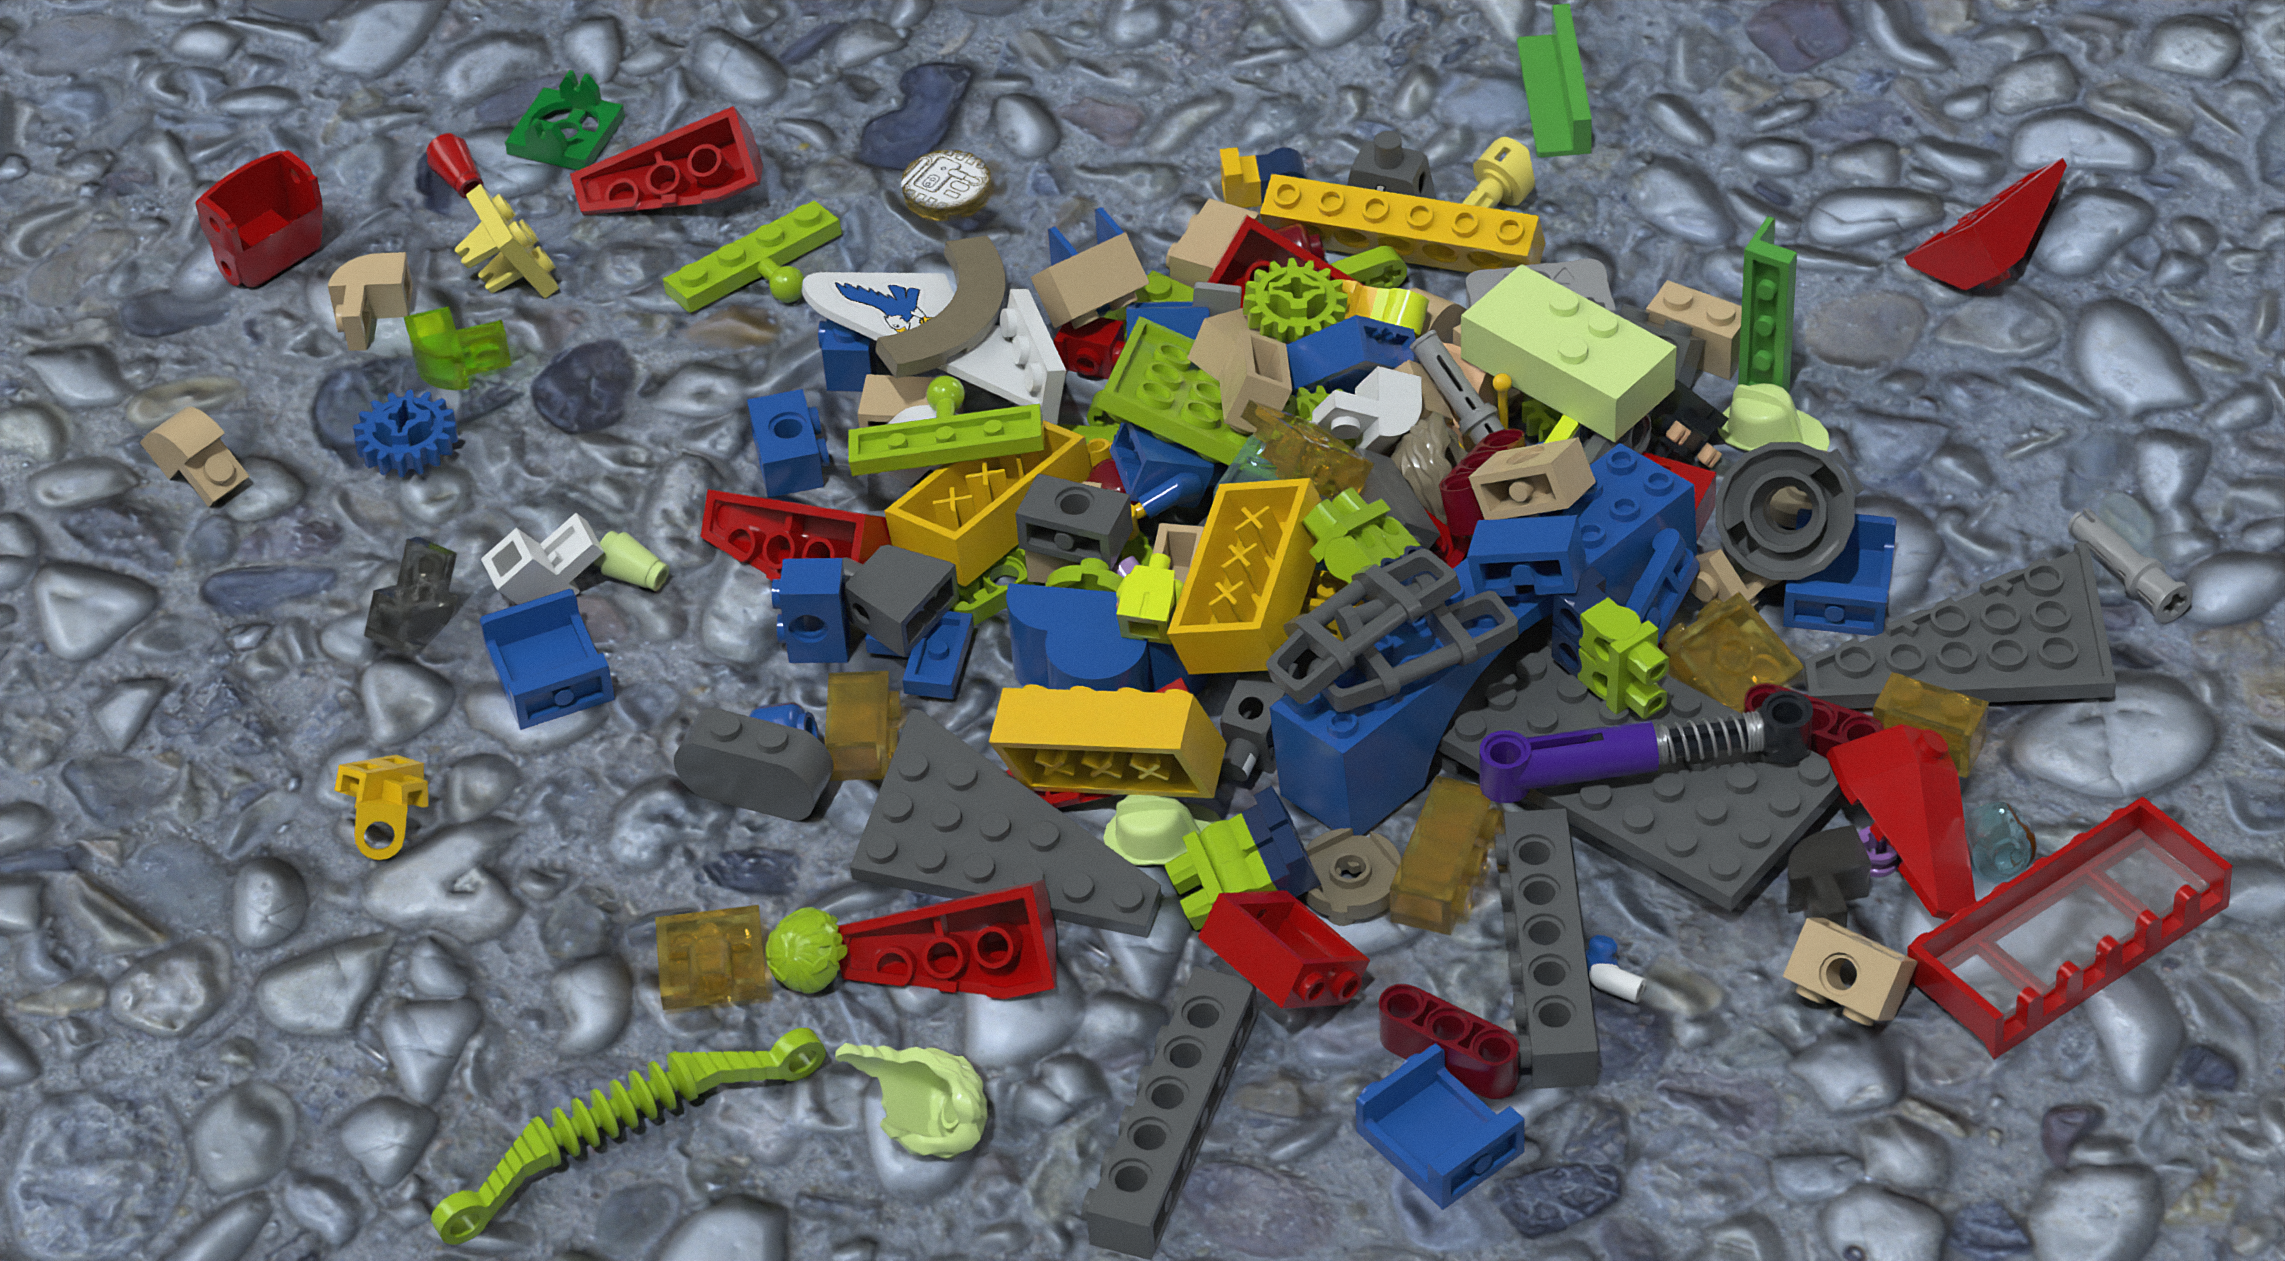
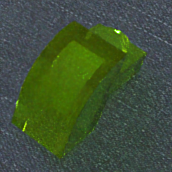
M449 306L403 317L415 369L420 378L431 386L445 390L470 389L468 376L512 366L502 320L456 330Z

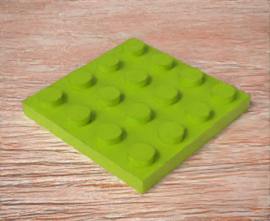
M1139 316L1096 407L1106 411L1112 419L1118 422L1134 423L1150 430L1161 441L1167 443L1177 442L1191 448L1201 458L1209 462H1222L1240 470L1245 477L1252 481L1279 480L1290 450L1278 451L1276 449L1278 439L1272 438L1271 435L1269 438L1255 433L1253 435H1244L1232 429L1229 424L1224 423L1220 382L1187 359L1195 340Z

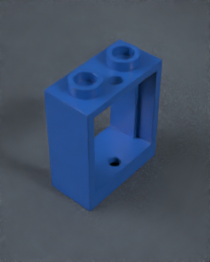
M1355 315L1287 344L1292 385L1291 395L1297 397L1299 387H1304L1310 393H1316L1318 385H1322L1327 394H1331L1337 388L1342 389L1343 392L1355 394V388L1378 366L1393 370L1407 360L1420 364L1416 354L1409 348L1416 340L1414 329Z

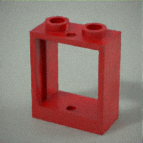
M1287 890L1219 893L1198 936L1202 942L1281 1009L1349 1004L1350 1000L1360 990L1362 976L1370 962L1369 958Z

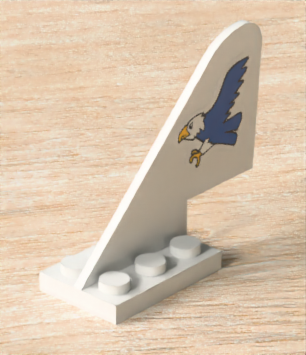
M817 272L806 276L802 284V294L805 300L819 314L876 341L879 337L904 332L929 321L944 310L954 296L945 273ZM1010 289L1008 307L1001 311L1000 325H994L985 339L971 351L965 354L958 352L948 357L946 364L938 367V369L1007 399L1009 403H1014L1015 407L1040 403L1043 420L1057 425L1066 369L1029 289Z

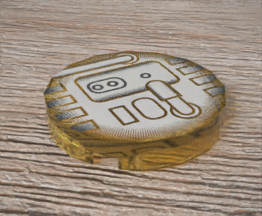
M956 149L937 150L921 155L911 162L902 174V194L906 205L911 211L927 219L946 221L949 220V215L961 213V218L970 216L984 207L991 196V172L984 160L965 151Z

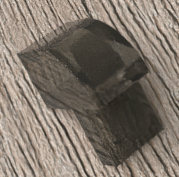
M421 537L407 539L397 585L373 590L364 636L402 653L427 646L447 625L458 600V595L449 592L457 553Z
M1854 824L1812 834L1793 849L1788 861L1786 908L1788 914L1804 911L1805 920L1807 918H1825L1847 928L1848 908L1845 902L1869 896L1871 871L1870 858Z

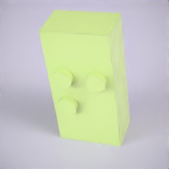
M1523 264L1518 266L1461 315L1462 359L1493 376L1499 373L1508 374L1512 379V386L1613 442L1622 437L1675 389L1677 346Z

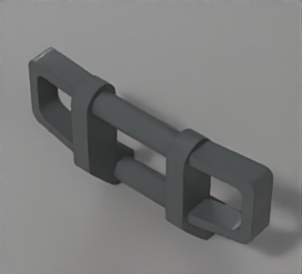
M1419 549L1383 568L1377 564L1364 566L1351 576L1352 582L1308 614L1297 615L1283 625L1288 639L1266 662L1272 681L1297 703L1305 704L1309 702L1339 675L1355 665L1354 659L1386 635L1404 622L1412 624L1423 616L1424 613L1458 593L1461 585L1456 571L1428 549ZM1422 571H1429L1439 578V580L1415 595L1400 583ZM1364 598L1367 600L1377 598L1388 607L1387 610L1343 642L1324 628L1335 620L1334 612L1336 609L1348 604L1354 606ZM1309 648L1324 662L1305 678L1296 680L1285 670Z
M1429 572L1414 577L1412 584L1406 586V588L1415 595L1436 581ZM1485 591L1449 606H1446L1445 601L1424 613L1430 629L1444 647L1392 668L1373 645L1354 659L1355 665L1352 667L1357 666L1368 682L1341 689L1332 681L1321 692L1338 712H1345L1398 694L1400 687L1457 663L1460 666H1466L1517 640L1519 637L1517 617L1494 591ZM1376 598L1355 608L1348 604L1336 609L1334 612L1335 620L1343 639L1346 640L1387 610L1388 607ZM1484 614L1492 615L1500 624L1473 639L1461 625L1463 622ZM1320 659L1314 662L1312 669H1316L1324 660Z

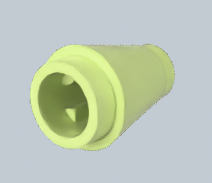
M610 531L603 537L600 545L604 553L594 561V564L601 568L603 575L650 588L653 591H658L663 586L669 574V565L663 563L627 532L618 534L615 531Z

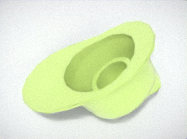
M1775 384L1737 385L1733 391L1731 406L1723 412L1729 420L1722 429L1717 427L1718 434L1725 443L1746 451H1751L1770 442H1801L1827 451L1830 444L1828 431L1820 421L1797 410L1788 392Z
M1128 795L1124 800L1117 803L1116 815L1107 824L1103 838L1108 847L1133 865H1164L1188 851L1182 839L1183 836L1195 830L1199 835L1208 825L1222 819L1216 812L1203 805L1180 802L1177 797Z

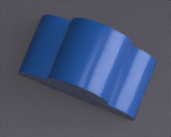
M1009 583L1006 601L1013 670L1016 679L1023 687L1035 684L1047 689L1070 690L1073 686H1084L1095 691H1117L1120 688L1128 687L1142 692L1153 693L1182 677L1192 694L1196 697L1208 683L1210 673L1188 674L1172 643L1169 645L1150 642L1146 638L1144 640L1121 637L1116 615V592Z

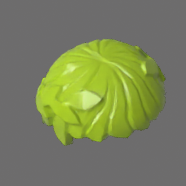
M813 907L798 909L783 918L770 933L765 947V959L772 975L788 988L806 994L818 992L829 985L837 976V971L840 968L838 961L847 954V946L842 944V936L838 933L839 926L836 925L838 919L833 915H829L826 911Z

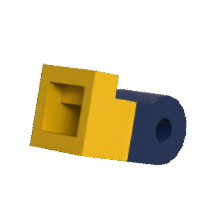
M1237 147L1219 149L1221 186L1224 201L1227 204L1241 208L1262 206L1272 174L1307 179L1302 155L1295 149L1282 147L1273 150L1269 154L1239 157Z

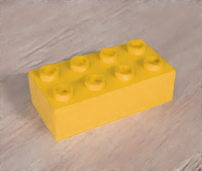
M1043 420L1044 450L942 464L884 510L892 546L955 564L957 583L966 587L1019 544L1015 513L1038 473L1077 483L1086 481L1092 469L1085 436Z
M1311 478L1219 484L1167 632L1188 674L1268 671L1266 666L1267 660L1288 639L1283 625L1300 614L1317 563L1309 551L1318 540L1302 523V520L1318 503L1322 502Z
M1035 684L1025 685L1023 688L1002 689L989 739L991 746L1016 779L1031 791L1214 798L1227 744L1195 696L1183 690L1169 689L1165 693H1150L1124 687L1117 691H1095L1084 686H1073L1070 690L1047 689Z

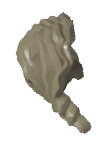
M1433 411L1428 418L1419 419L1417 424L1410 427L1408 433L1400 437V442L1396 445L1395 452L1390 458L1405 478L1423 508L1448 526L1439 484L1468 452L1459 445L1458 435L1446 425L1443 414ZM1473 535L1460 537H1467L1470 541H1472Z

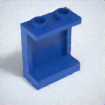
M1801 508L1798 510L1796 530L1803 528L1810 521L1812 509ZM1855 514V526L1845 550L1824 570L1799 580H1787L1783 627L1876 636L1883 633L1895 550L1897 520L1893 517Z
M566 589L480 617L479 621L486 653L520 730L615 700L609 665L604 654H598L580 616L577 597L573 589Z
M1433 1044L1422 1053H1416L1408 1057L1396 1071L1380 1082L1375 1081L1366 1086L1356 1099V1132L1442 1210L1525 1152V1118L1511 1106L1499 1114L1492 1111L1445 1068V1051L1438 1044Z

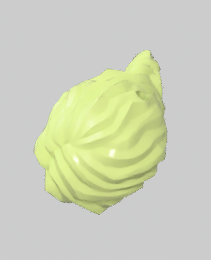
M844 1043L836 1050L835 1059L838 1062H849L857 1070H862L869 1076L878 1078L883 1095L881 1104L886 1112V1118L882 1119L880 1126L889 1138L898 1141L908 1150L909 1154L916 1156L933 1154L937 1157L952 1160L962 1152L971 1150L981 1139L988 1118L987 1100L983 1094L981 1078L963 1056H954L937 1048L921 1049L912 1047L896 1051L889 1046L875 1048L869 1045L856 1046L849 1043Z

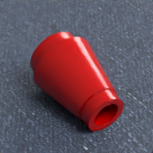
M444 133L429 143L426 149L428 166L458 192L462 198H467L466 194L479 184L483 186V181L480 178L467 142L463 138L457 137L453 133Z

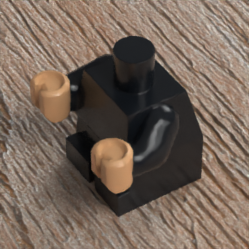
M1675 378V389L1656 405L1650 418L1651 433L1658 440L1648 453L1667 459L1673 451H1676L1685 459L1694 454L1697 455V459L1703 464L1712 468L1722 453L1712 447L1707 441L1711 433L1717 427L1722 429L1729 418Z

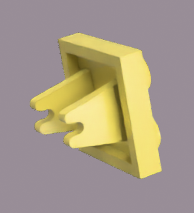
M481 184L467 193L468 200L482 222L455 248V252L462 257L461 262L465 267L471 268L498 253L478 274L481 280L486 283L485 288L490 293H495L523 276L544 299L557 291L559 286L550 271L556 268L554 263L540 246L536 248L533 246L539 239L531 227L523 219L519 222L512 219L516 214L501 194H497L493 198Z

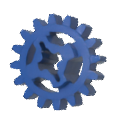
M407 390L405 396L399 398L393 392L388 393V402L383 404L373 400L371 402L372 412L360 411L358 414L360 423L353 425L358 457H364L365 465L368 469L378 465L380 474L384 476L392 469H397L399 477H404L407 470L415 469L420 475L424 473L423 465L427 463L438 467L441 465L439 455H452V443L458 442L459 439L453 409H447L446 400L443 398L433 402L431 392H425L420 398L414 397L413 390Z

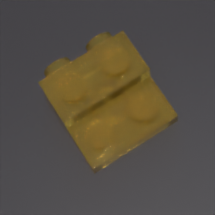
M1250 399L1240 416L1257 428L1254 436L1267 444L1261 456L1278 467L1275 472L1278 478L1281 480L1311 478L1317 492L1325 497L1334 499L1336 493L1341 494L1350 487L1359 494L1375 465L1317 423Z
M1740 592L1725 602H1722L1720 598L1712 600L1697 614L1696 618L1698 620L1688 627L1681 622L1668 631L1660 640V643L1664 646L1661 651L1669 657V670L1667 673L1671 677L1741 714L1743 713L1745 693L1751 687L1764 683L1783 687L1799 676L1804 668V665Z

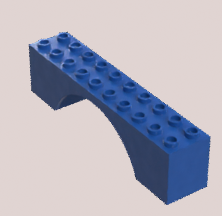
M1619 443L1590 465L1596 483L1569 508L1525 515L1521 518L1577 515L1586 554L1582 573L1594 567L1606 578L1605 594L1618 606L1625 607L1636 582L1641 578L1655 552L1652 547L1655 535L1666 528L1676 529L1685 541V548L1691 550L1696 556L1697 533L1694 484ZM1467 558L1453 568L1457 573L1461 589L1458 593L1445 600L1446 606L1475 596ZM1534 584L1519 585L1516 596H1499L1517 617L1519 635L1539 620L1553 613L1554 594L1536 595ZM1484 614L1461 623L1472 639L1500 625L1489 614ZM1424 615L1412 624L1404 622L1374 644L1392 668L1444 647L1430 629ZM1507 645L1466 666H1460L1457 663L1400 687V692L1394 696L1345 712L1336 711L1321 691L1305 704L1297 703L1286 694L1269 707L1280 795L1333 830L1353 828V835H1363L1425 786L1434 753L1455 710L1479 675ZM1356 666L1339 675L1333 682L1337 687L1346 689L1368 682V680Z

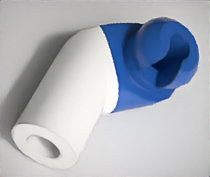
M1605 935L1593 936L1589 940V949L1585 950L1587 972L1591 983L1599 990L1638 1003L1643 995L1646 979L1619 968L1617 959L1614 956L1618 948L1614 939Z

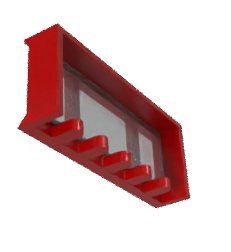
M2142 796L2127 807L2116 809L2105 821L2086 833L2081 832L2077 834L2067 845L2050 856L2036 860L2028 870L2009 882L2000 883L1990 894L1970 907L1959 909L1951 919L1934 930L1917 936L1907 946V956L1918 961L1909 985L1912 983L1916 984L1983 1040L1993 1060H1995L2229 907L2233 866Z

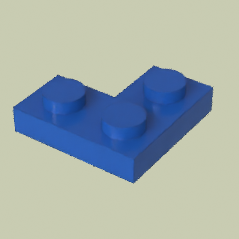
M948 611L906 656L909 657L902 680L904 694L953 699L974 629L973 614ZM869 634L866 635L867 653L900 656Z

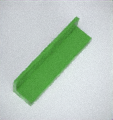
M1570 4L1552 5V34L1517 38V48L1536 155L1543 158L1591 154L1592 118Z
M1768 216L1744 249L1738 385L1775 384L1784 388L1789 394L1797 252L1774 245L1776 219Z

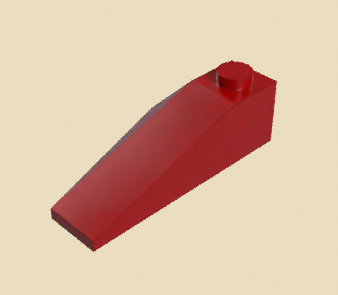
M732 106L570 174L580 212L583 215L720 202L759 186L763 163L752 128L738 110Z
M2061 158L2028 173L1990 198V202L1957 220L1958 224L1945 233L1943 231L1936 233L1903 258L1907 265L1963 290L1970 289L1981 283L1984 284L1986 289H1989L2003 282L2011 276L2008 268L2023 258L2067 167L2066 162Z
M711 489L707 490L700 537L740 562H745L766 574V578L771 581L773 579H781L783 559L848 557L864 564L881 546L892 545L886 517Z
M1899 724L1832 747L1826 756L1843 794L1851 805H1858L1861 802L1875 822L1869 830L1878 842L1886 841L1899 854L1903 861L1899 864L1898 870L1932 917L1948 921L1959 909L1970 907L1976 903L1959 776L1945 739L1930 729L1922 730Z
M1045 880L1001 888L838 925V933L841 934L843 939L842 944L847 946V954L839 960L842 979L896 986L908 985L932 988L952 993L980 994L1000 999L1057 988L1056 930Z

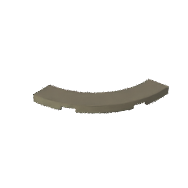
M987 235L946 241L944 256L954 272L957 290L944 310L934 318L915 328L877 338L876 353L895 378L915 375L938 368L946 364L948 357L958 352L965 354L971 351L993 329L1003 305L1005 272L999 253Z

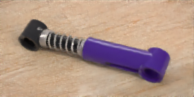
M1779 691L1765 698L1761 707H1758L1755 712H1743L1740 719L1731 714L1727 721H1723V719L1717 716L1713 723H1709L1708 720L1703 718L1699 725H1695L1694 722L1689 720L1685 727H1681L1680 724L1675 722L1671 729H1667L1663 724L1653 726L1651 720L1527 738L1511 730H1500L1490 733L1480 744V789L1483 795L1491 801L1513 803L1524 798L1531 789L1657 772L1659 764L1661 766L1663 763L1666 765L1669 758H1671L1674 764L1676 757L1685 756L1689 762L1690 755L1699 754L1700 759L1703 760L1704 753L1713 752L1714 757L1717 758L1718 751L1727 750L1728 755H1731L1732 749L1741 748L1743 754L1746 751L1754 753V751L1758 752L1760 750L1772 761L1794 763L1806 757L1811 749L1813 705L1801 693Z

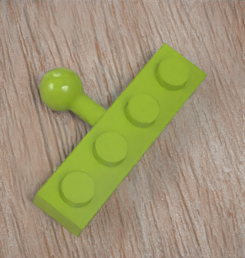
M815 200L801 205L783 217L760 226L756 231L720 247L717 251L694 263L687 264L677 272L663 278L665 293L686 311L692 313L763 276L769 281L770 291L777 300L784 303L795 302L803 295L802 284L805 277L795 267L780 266L841 235L840 220Z
M939 376L929 384L926 392L928 404L936 411V418L850 429L848 463L852 476L1042 451L1044 450V425L1041 405L1039 403L956 415L955 411L964 402V388L952 376Z

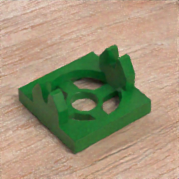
M569 70L560 83L559 90L547 87L541 90L506 139V152L509 155L574 170L583 169L594 163L625 118L624 105L601 100L600 88L590 74L585 73L581 82L578 83L574 71ZM555 110L571 112L567 119H561L556 122L542 120L546 114ZM586 116L597 119L598 127L595 132L583 129L582 122ZM570 128L577 130L578 133L566 139L561 130Z

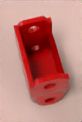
M289 150L273 152L243 165L214 184L195 202L200 225L212 248L216 265L223 277L233 286H238L241 283L251 288L259 286L315 252L321 246L323 201L318 179L313 175L311 168Z

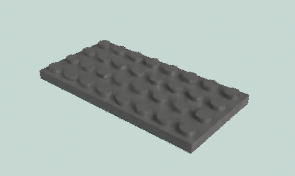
M1550 614L1523 631L1517 640L1509 643L1484 669L1455 710L1436 750L1480 773V744L1490 733L1500 730H1511L1527 738L1651 720L1653 726L1663 724L1667 729H1671L1675 722L1680 724L1681 727H1685L1689 720L1694 722L1695 725H1699L1703 718L1708 720L1709 723H1713L1717 716L1723 719V721H1727L1731 714L1737 719H1740L1742 714L1665 674L1662 679L1656 682L1667 692V704L1664 708L1647 719H1643L1630 707L1616 715L1606 706V700L1597 696L1551 657L1552 626L1555 624L1553 623V614ZM1741 748L1732 749L1731 755H1728L1727 750L1718 751L1717 758L1714 757L1713 752L1704 753L1703 760L1700 759L1699 754L1690 755L1689 762L1685 756L1676 757L1675 764L1669 758L1666 765L1664 763L1662 766L1659 764L1657 772L1531 789L1524 798L1545 810L1566 808L1569 823L1731 911L1842 793V790L1829 760L1811 750L1801 761L1778 763L1767 758L1760 750L1758 752L1754 751V753L1746 751L1743 754Z

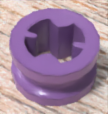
M1871 826L1860 830L1855 837L1853 855L1855 867L1861 873L1870 877H1886L1898 869L1901 857L1886 841L1878 842L1869 830ZM1874 848L1879 849V855L1876 854V850Z

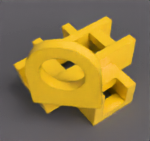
M390 755L340 764L338 766L334 791L356 797L354 836L355 844L359 851L366 857L375 860L388 859L394 856L401 849L405 839L408 805L422 808L428 807V781L424 780V763L399 755ZM379 821L388 823L393 828L395 834L392 843L381 849L371 847L364 839L367 827Z

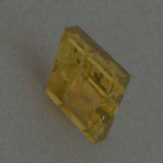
M759 905L655 917L660 997L663 1010L768 997Z

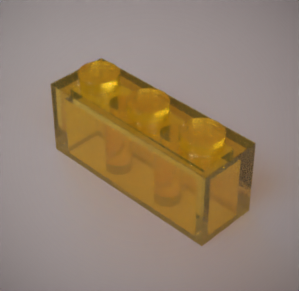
M1436 775L1390 886L1391 922L1451 936L1458 916H1467L1473 895L1472 881L1474 878H1482L1488 858L1486 846L1489 840L1494 841V834H1500L1503 821V812L1496 810L1495 801H1491L1483 795L1480 785Z

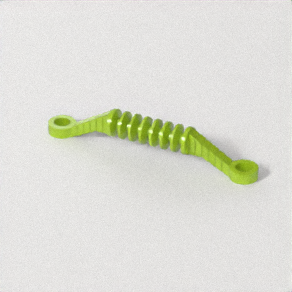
M797 1028L783 1035L769 1052L755 1051L753 1053L752 1051H739L737 1053L736 1051H724L723 1053L708 1052L706 1054V1052H692L691 1054L690 1052H677L674 1050L666 1055L667 1072H664L654 1060L647 1064L648 1081H645L636 1070L630 1071L628 1073L630 1090L628 1091L618 1080L614 1079L609 1082L611 1095L609 1100L605 1098L600 1090L595 1088L590 1091L592 1105L590 1109L577 1097L570 1101L573 1116L571 1118H568L558 1106L551 1110L553 1127L551 1128L539 1116L530 1119L522 1135H519L513 1147H510L504 1156L505 1158L501 1159L496 1166V1170L492 1171L478 1192L463 1190L446 1197L435 1207L431 1215V1223L444 1243L454 1245L467 1242L476 1237L486 1227L498 1209H501L506 1200L512 1196L517 1187H520L527 1176L529 1177L549 1166L554 1168L561 1164L560 1146L563 1145L571 1156L576 1157L580 1155L578 1138L582 1136L592 1148L600 1145L598 1128L600 1127L609 1137L614 1139L619 1136L618 1118H621L632 1130L638 1127L636 1110L639 1108L650 1120L657 1118L655 1101L658 1099L669 1111L677 1108L674 1093L676 1090L690 1102L698 1098V1094L707 1091L708 1088L719 1085L720 1082L735 1083V1081L750 1082V1080L765 1081V1079L796 1081L805 1078L822 1064L826 1056V1048L814 1030L810 1028Z

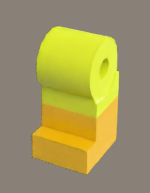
M1341 279L1343 282L1342 293L1348 295L1345 320L1359 315L1414 329L1415 339L1420 337L1429 300L1426 297L1405 289L1368 287L1361 285L1357 281Z

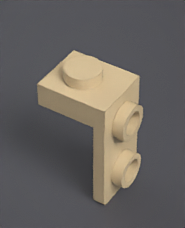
M1717 549L1695 556L1699 561L1700 567L1690 585V589L1701 600L1710 616L1730 611L1734 616H1737L1752 608L1759 601L1756 594L1763 588L1772 587L1782 580H1770L1751 571L1746 572L1740 578L1722 549Z

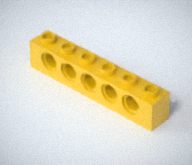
M1277 174L1271 175L1260 211L1263 225L1272 230L1294 223L1304 224L1309 230L1310 235L1319 233L1325 250L1359 254L1376 247L1390 246L1397 251L1406 263L1468 273L1485 269L1518 267L1521 264H1540L1546 244L1540 218L1537 215Z

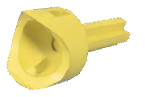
M1500 137L1495 140L1473 164V173L1479 184L1462 204L1494 208L1500 201L1510 206L1519 205L1536 186L1529 149L1515 139ZM1505 152V153H1506L1505 158H1504L1502 161L1499 162V159L1501 158V156H1502L1503 153Z

